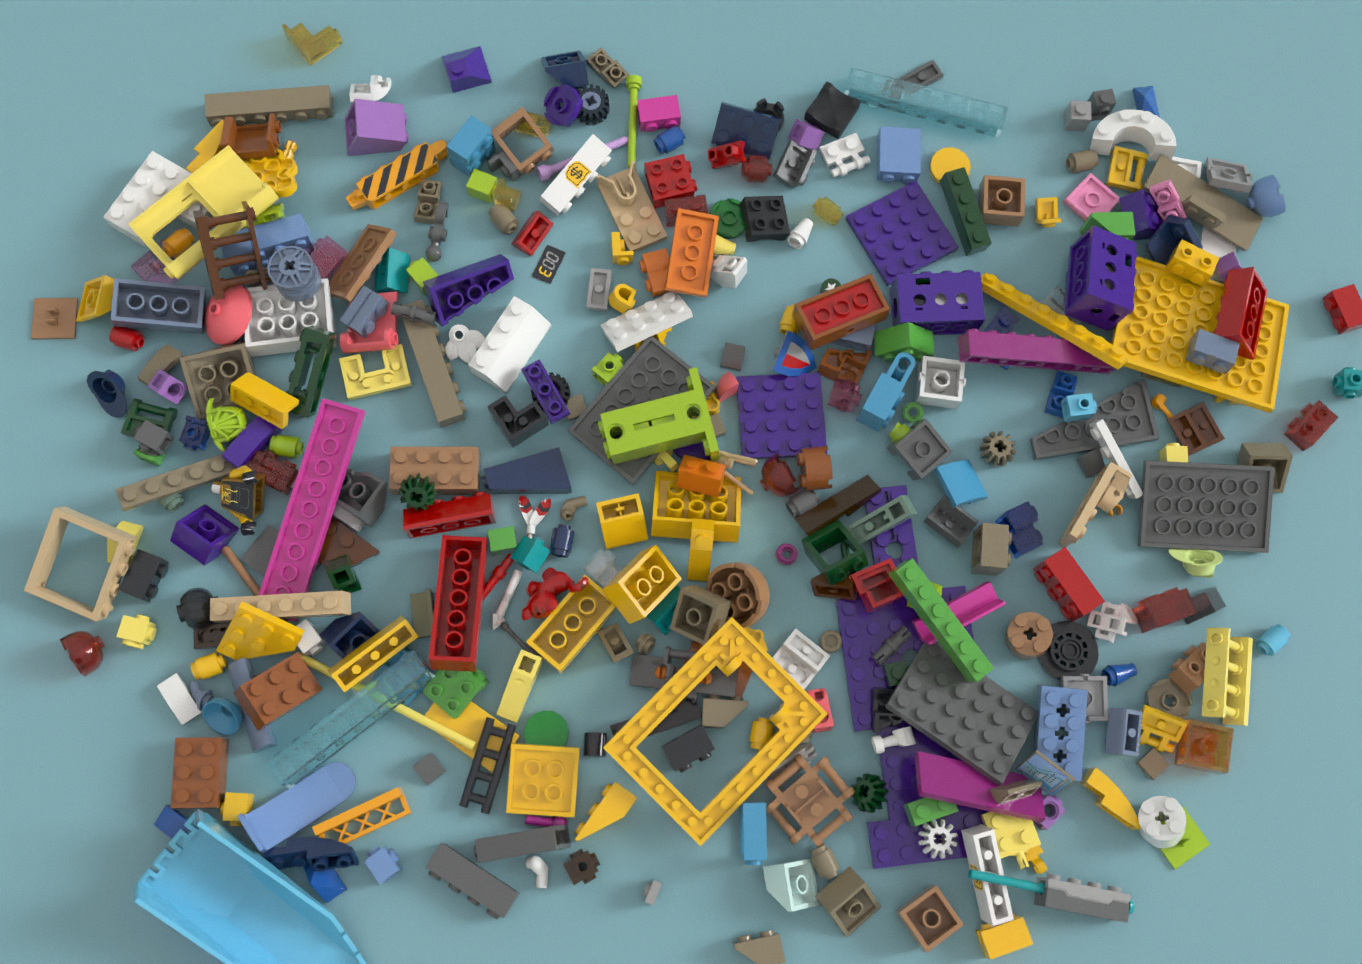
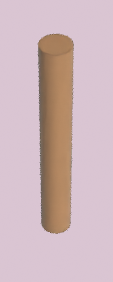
M229 546L222 548L221 552L254 596H258L260 587Z

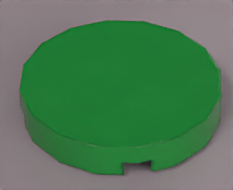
M727 198V200H720L712 206L709 214L719 216L718 236L725 239H734L745 232L744 218L739 205L741 201Z
M544 710L535 713L528 719L525 725L524 738L526 744L565 747L568 741L569 729L567 723L561 715L553 711Z

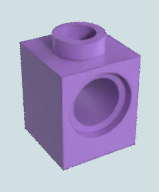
M161 369L157 371L147 386L176 405L184 398L188 389L187 385Z
M1044 794L1042 795L1043 803L1051 808V814L1042 823L1033 822L1041 830H1048L1066 810L1062 807L1063 803L1058 797Z

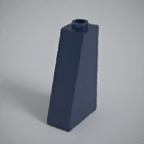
M559 447L485 468L486 476H482L485 489L489 488L491 494L572 493Z

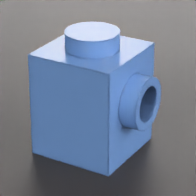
M377 846L367 854L369 858L364 861L379 884L385 883L402 870L397 863L399 857L392 848H380Z

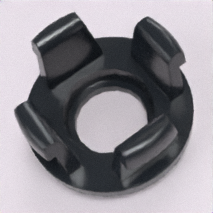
M765 98L759 100L753 111L781 118L779 131L784 124L783 105L779 101L775 104L767 103Z

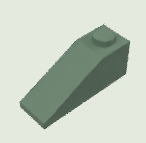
M901 495L847 526L846 529L861 545L902 524L918 513L908 495Z

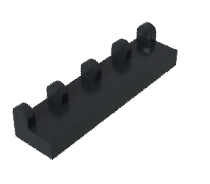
M682 700L645 738L701 718L696 700ZM630 719L610 725L612 735L614 736Z

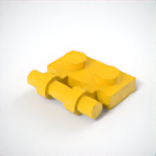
M1143 705L1141 709L1143 719L1141 720L1142 728L1139 744L1153 746L1160 752L1172 753L1175 746L1168 742L1172 740L1179 743L1188 725L1187 721ZM1153 733L1161 737L1157 739L1149 735Z

